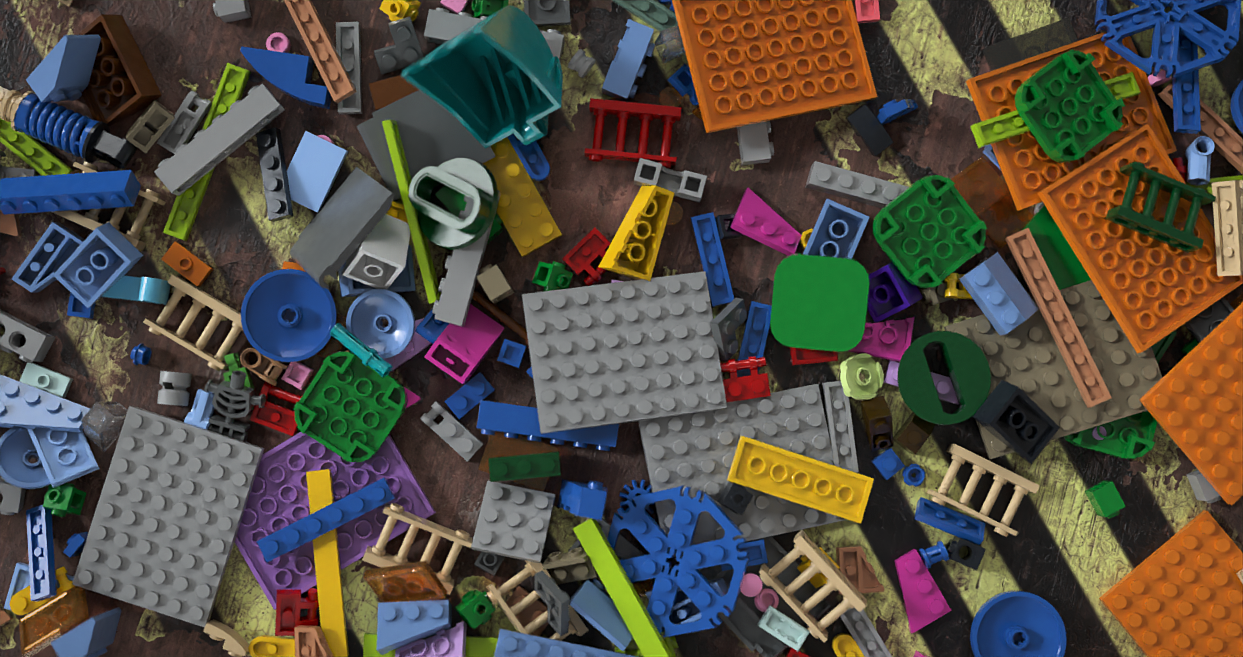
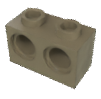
M154 99L125 134L126 139L144 153H147L174 120V114Z
M489 264L479 270L480 275L476 277L494 304L514 293L497 265L492 266Z

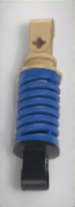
M0 86V118L7 122L11 121V128L14 131L24 132L28 136L71 153L76 157H82L87 163H94L96 160L102 159L120 169L126 168L137 151L136 146L128 140L110 134L109 125L105 122L92 120L88 116L75 113L74 110L67 109L65 106H59L55 102H41L32 91H27L22 95L19 91H10Z

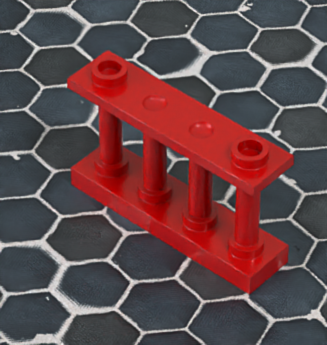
M590 98L589 111L593 112V115L596 117L592 149L585 148V157H589L590 161L602 162L603 159L639 162V159L642 158L661 163L667 169L671 168V165L675 166L677 157H670L672 127L675 121H680L682 107ZM607 114L616 115L618 118L615 151L601 150L604 119L607 117ZM630 116L639 117V120H641L638 153L624 152L627 119H630ZM653 119H662L664 123L660 156L647 154L650 121H653Z

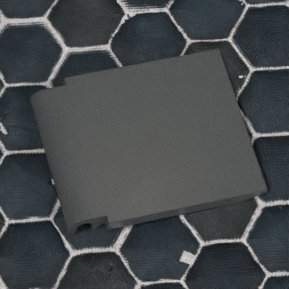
M421 90L373 112V118L357 126L387 189L394 194V202L402 197L382 121H397L411 179L421 169L428 166L438 167L451 159L468 158L483 164L496 157L491 146L485 149L454 115Z
M356 167L298 236V241L290 250L291 258L321 287L329 288L323 281L324 277L330 275L332 278L337 279L336 271H339L388 212L394 194Z
M772 536L760 539H764L768 560V563L765 564L771 569L788 553ZM795 561L777 576L786 587L801 574L797 569L799 565ZM762 564L748 566L745 573H755L760 577L759 570ZM720 565L702 568L700 572L707 580L723 578L729 589L734 569L722 571ZM808 580L793 595L803 604L817 592L818 588H815ZM762 581V589L769 588L777 593L779 604L776 609L807 629L809 626L771 585L767 586ZM740 591L734 611H731L728 617L723 612H719L718 616L751 651L756 648L763 657H778L788 645L757 625L765 612L757 609L754 597L745 596ZM823 599L809 612L818 619L830 605Z

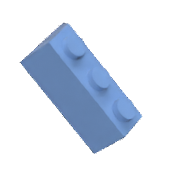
M826 199L803 254L852 258L869 220V216Z
M998 252L959 278L1000 336L1013 330L1039 309Z
M591 578L586 579L570 597V606L619 649L624 651L633 638L612 598L603 590L605 588L604 584L597 578L593 580Z
M120 607L92 617L51 642L59 657H99L106 653V647L112 644L115 638L121 614Z

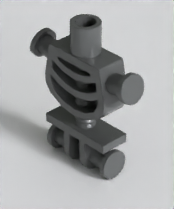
M232 371L230 382L223 381L219 385L213 383V380L210 379L204 388V392L210 391L215 394L212 401L213 406L226 417L214 414L209 419L210 425L208 430L247 442L248 432L246 431L250 428V424L237 421L235 418L245 417L254 409V405L264 408L266 403L265 394L254 396L255 390L244 386L246 373L242 371Z

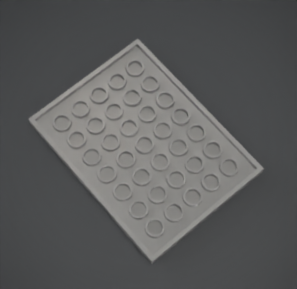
M706 271L651 278L650 281L640 279L522 294L541 434L727 408L718 346L714 341L710 323L713 320Z
M818 384L773 392L771 396L726 402V409L638 421L652 492L685 485L683 492L687 486H690V495L694 498L698 490H702L703 496L700 499L701 501L704 498V493L707 492L744 533L743 535L735 536L736 540L743 537L746 538V541L846 520L742 485L739 486L754 494L743 515H738L717 503L729 482L727 478L740 436L834 465ZM671 499L654 502L659 526L667 535L669 534L676 509V504ZM702 511L700 514L692 545L722 539L725 535L723 527L707 511Z
M129 406L72 584L205 628L212 614L264 448L136 406Z

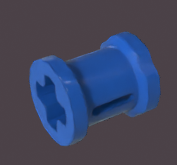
M938 541L937 545L925 550L923 548L919 549L920 557L927 569L931 568V565L934 563L949 560L948 552L942 541Z

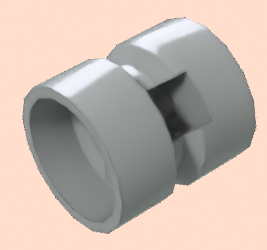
M160 371L159 384L162 386V389L158 391L157 404L188 406L190 393L186 391V388L191 385L192 374Z

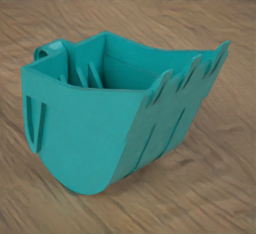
M513 5L502 8L485 20L437 47L422 60L408 67L402 74L403 78L454 115L485 149L511 134H514L526 146L547 135L548 114L560 108L562 103L563 75L559 58L553 56L547 41L530 17Z

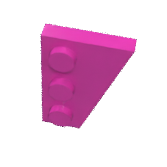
M747 187L730 228L787 256L794 254L802 235Z
M915 317L904 320L865 323L862 340L856 347L847 352L866 353L873 357L900 362L904 352L911 344Z
M916 549L894 560L911 634L952 611Z

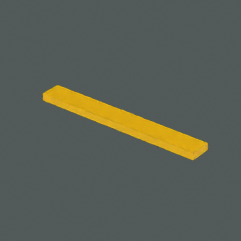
M331 469L307 471L310 514L334 503ZM337 528L313 539L320 624L333 657H348Z

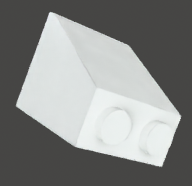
M385 214L346 261L342 275L376 289H388L406 264L411 233L409 224Z

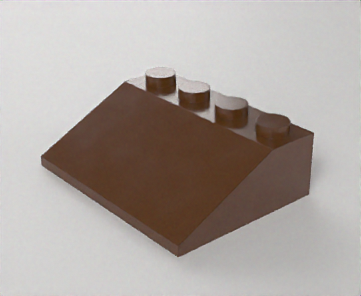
M101 14L78 34L99 35L101 37L89 84L82 92V96L94 120L105 122L111 126L148 107L154 99L157 100L162 96L122 15Z

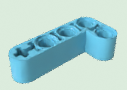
M123 276L102 297L166 305L169 300L171 284L162 279Z

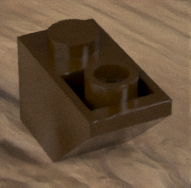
M884 396L861 401L862 418L871 452L893 447L892 413Z

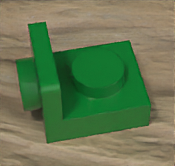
M473 0L472 10L474 11V18L480 19L481 16H491L508 6L509 0Z

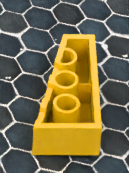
M656 185L641 186L598 267L635 280L643 279L650 281L675 192Z

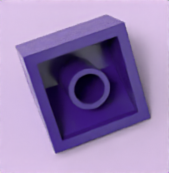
M893 262L869 274L867 309L875 323L911 306L923 298L918 287L908 282Z

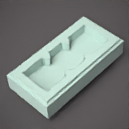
M27 363L19 382L65 399L73 379L36 363Z
M769 605L757 624L796 651L800 649L810 633L808 629Z

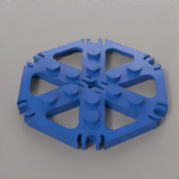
M1097 0L1095 25H1099L1096 31L1105 30L1107 32L1102 36L1101 41L1105 42V46L1148 75L1152 72L1153 76H1157L1160 69H1163L1166 72V78H1169L1172 72L1174 73L1173 78L1221 62L1230 53L1224 47L1232 50L1239 41L1241 0H1130L1139 7L1113 16H1109L1106 13L1107 0ZM1218 5L1225 6L1228 10L1227 30L1223 31L1197 14V12ZM1167 7L1172 8L1168 13L1164 11ZM1153 28L1151 56L1149 58H1142L1123 45L1122 39ZM1179 33L1202 47L1206 52L1205 57L1185 64L1179 63L1177 61Z
M685 485L631 497L633 500L629 499L626 501L630 507L629 512L624 511L621 507L614 513L607 537L614 551L620 530L626 528L630 530L650 553L619 561L631 583L656 578L646 610L660 635L664 632L665 627L663 637L717 627L716 624H721L723 621L719 618L718 613L723 612L728 617L731 611H734L749 558H739L749 553V550L740 551L738 548V544L745 542L746 538L735 539V536L743 535L744 533L707 492L704 493V498L701 501L703 491L698 490L694 498L690 495V486H687L683 492ZM671 499L675 502L676 509L668 535L646 512L645 507L647 504ZM702 511H707L723 527L725 535L722 539L692 545L700 514ZM676 554V560L679 561V564L672 568L668 558H672ZM725 563L732 565L734 573L728 593L721 596L698 569ZM679 587L701 611V618L699 620L682 624H674L670 620Z

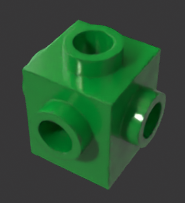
M539 261L532 283L543 287L542 292L568 289L573 273L565 270L566 265L553 261L552 264Z
M64 483L55 488L50 484L42 507L52 510L51 514L55 516L65 517L66 513L80 515L87 493L74 488L75 485L71 483Z
M478 590L467 592L461 598L462 602L454 608L464 622L474 629L480 624L483 625L488 622L492 617L491 614L496 610L485 591L483 593Z

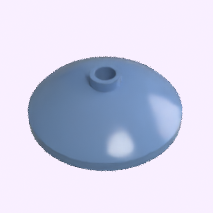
M374 289L361 294L351 304L347 314L346 328L369 348L378 351V355L384 359L401 353L409 345L415 330V319L410 305L402 296L391 290ZM384 319H387L389 322L387 327L383 325Z
M14 426V428L9 429L0 438V476L11 485L19 488H42L51 483L26 427ZM32 458H35V459L38 460V461H37L36 463H34V464L29 463V460L32 459Z

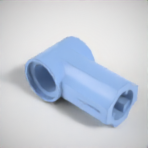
M1207 136L1196 138L1185 151V156L1188 160L1187 182L1190 185H1206L1210 182L1211 153L1214 151L1215 145L1213 140Z
M198 389L192 410L187 414L184 422L208 430L210 425L209 419L213 416L215 409L212 403L215 394L210 391L206 393L204 390Z

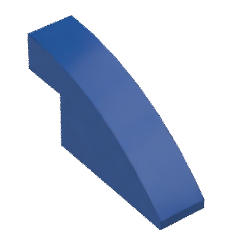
M241 46V53L253 68L280 91L309 105L330 109L331 94L327 86L311 84L314 61L309 56Z

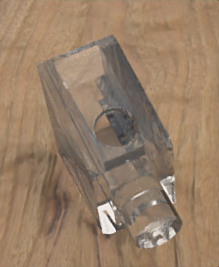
M678 25L660 32L655 44L663 64L686 54Z

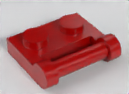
M265 382L260 392V395L265 394L266 396L264 408H259V405H255L250 420L295 436L298 430L295 421V411L269 402L267 399L269 395L296 404L302 396Z

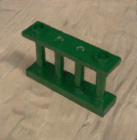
M1132 162L1121 167L1119 172L1130 176L1122 205L1108 210L1106 219L1187 253L1202 249L1204 240L1195 236L1194 229L1201 206L1214 202L1216 197L1208 194L1205 189L1191 187L1148 169L1140 162ZM1139 180L1150 185L1142 214L1133 211L1131 207ZM1160 189L1171 193L1163 222L1155 220L1152 216ZM1180 198L1192 202L1184 231L1174 228L1175 226L1173 225Z

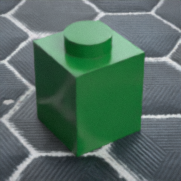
M1104 480L1085 490L1097 516L1109 519L1120 514L1119 510L1126 507L1112 481Z

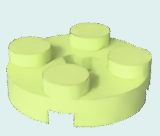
M855 354L841 363V383L844 394L847 397H852L856 400L872 399L878 394L876 393L878 389L882 387L884 382L883 369L878 361L875 362L871 358L873 356L870 354ZM860 372L865 375V379H862V382L859 378Z

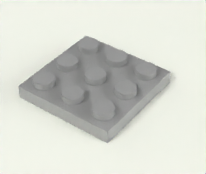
M487 481L471 549L541 563L556 497L555 494Z

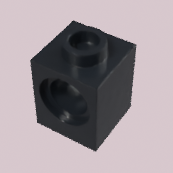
M728 482L717 503L738 515H743L754 494L733 482Z
M954 536L953 540L950 539L946 546L949 559L974 570H978L986 550L957 536ZM966 546L968 554L966 557L960 558L959 550L961 547Z

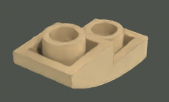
M214 619L206 623L203 632L210 634L209 637L214 640L223 641L225 639L222 649L228 650L229 655L242 657L249 654V643L235 630Z

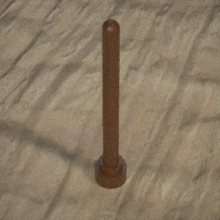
M474 289L472 299L526 341L525 344L528 345L527 330Z

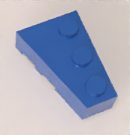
M562 479L557 507L568 510L577 516L602 520L607 487H603V482L590 480L589 484Z

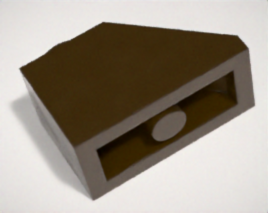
M912 412L894 435L893 441L907 452L916 454L931 435L935 423L928 422Z

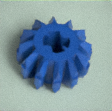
M632 480L634 488L631 489L625 484L624 488L628 491V494L620 492L619 496L632 500L631 497H634L637 493H640V495L648 494L652 490L651 484L645 489V480H641L640 487H637L636 480ZM627 500L621 501L620 506H626ZM654 502L647 504L645 510L647 509L651 514L654 513V510L649 505L655 506ZM629 506L625 509L626 512H629Z

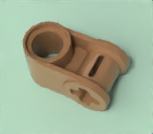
M255 348L245 349L240 356V361L244 367L276 386V380L283 369L288 367L284 362L264 356ZM252 352H255L258 356V361L254 365L248 360Z

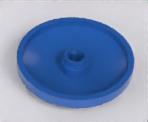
M296 269L276 270L258 279L245 295L241 308L242 328L250 344L264 356L281 362L302 361L317 354L331 339L330 331L336 325L337 320L336 305L328 288L321 287L307 272Z
M1015 590L993 596L978 610L971 626L970 641L974 657H1064L1066 649V630L1059 613L1048 601L1030 592Z

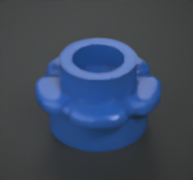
M143 343L135 346L130 355L134 365H146L151 358V348L144 346Z
M910 464L902 472L903 480L909 486H920L925 478V471L918 464Z

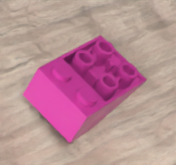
M470 304L464 327L449 324L424 357L461 384H466L505 328Z

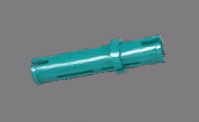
M337 323L330 331L331 336L357 355L365 366L373 368L381 377H386L392 370L393 366L378 355V351L369 348L342 324Z

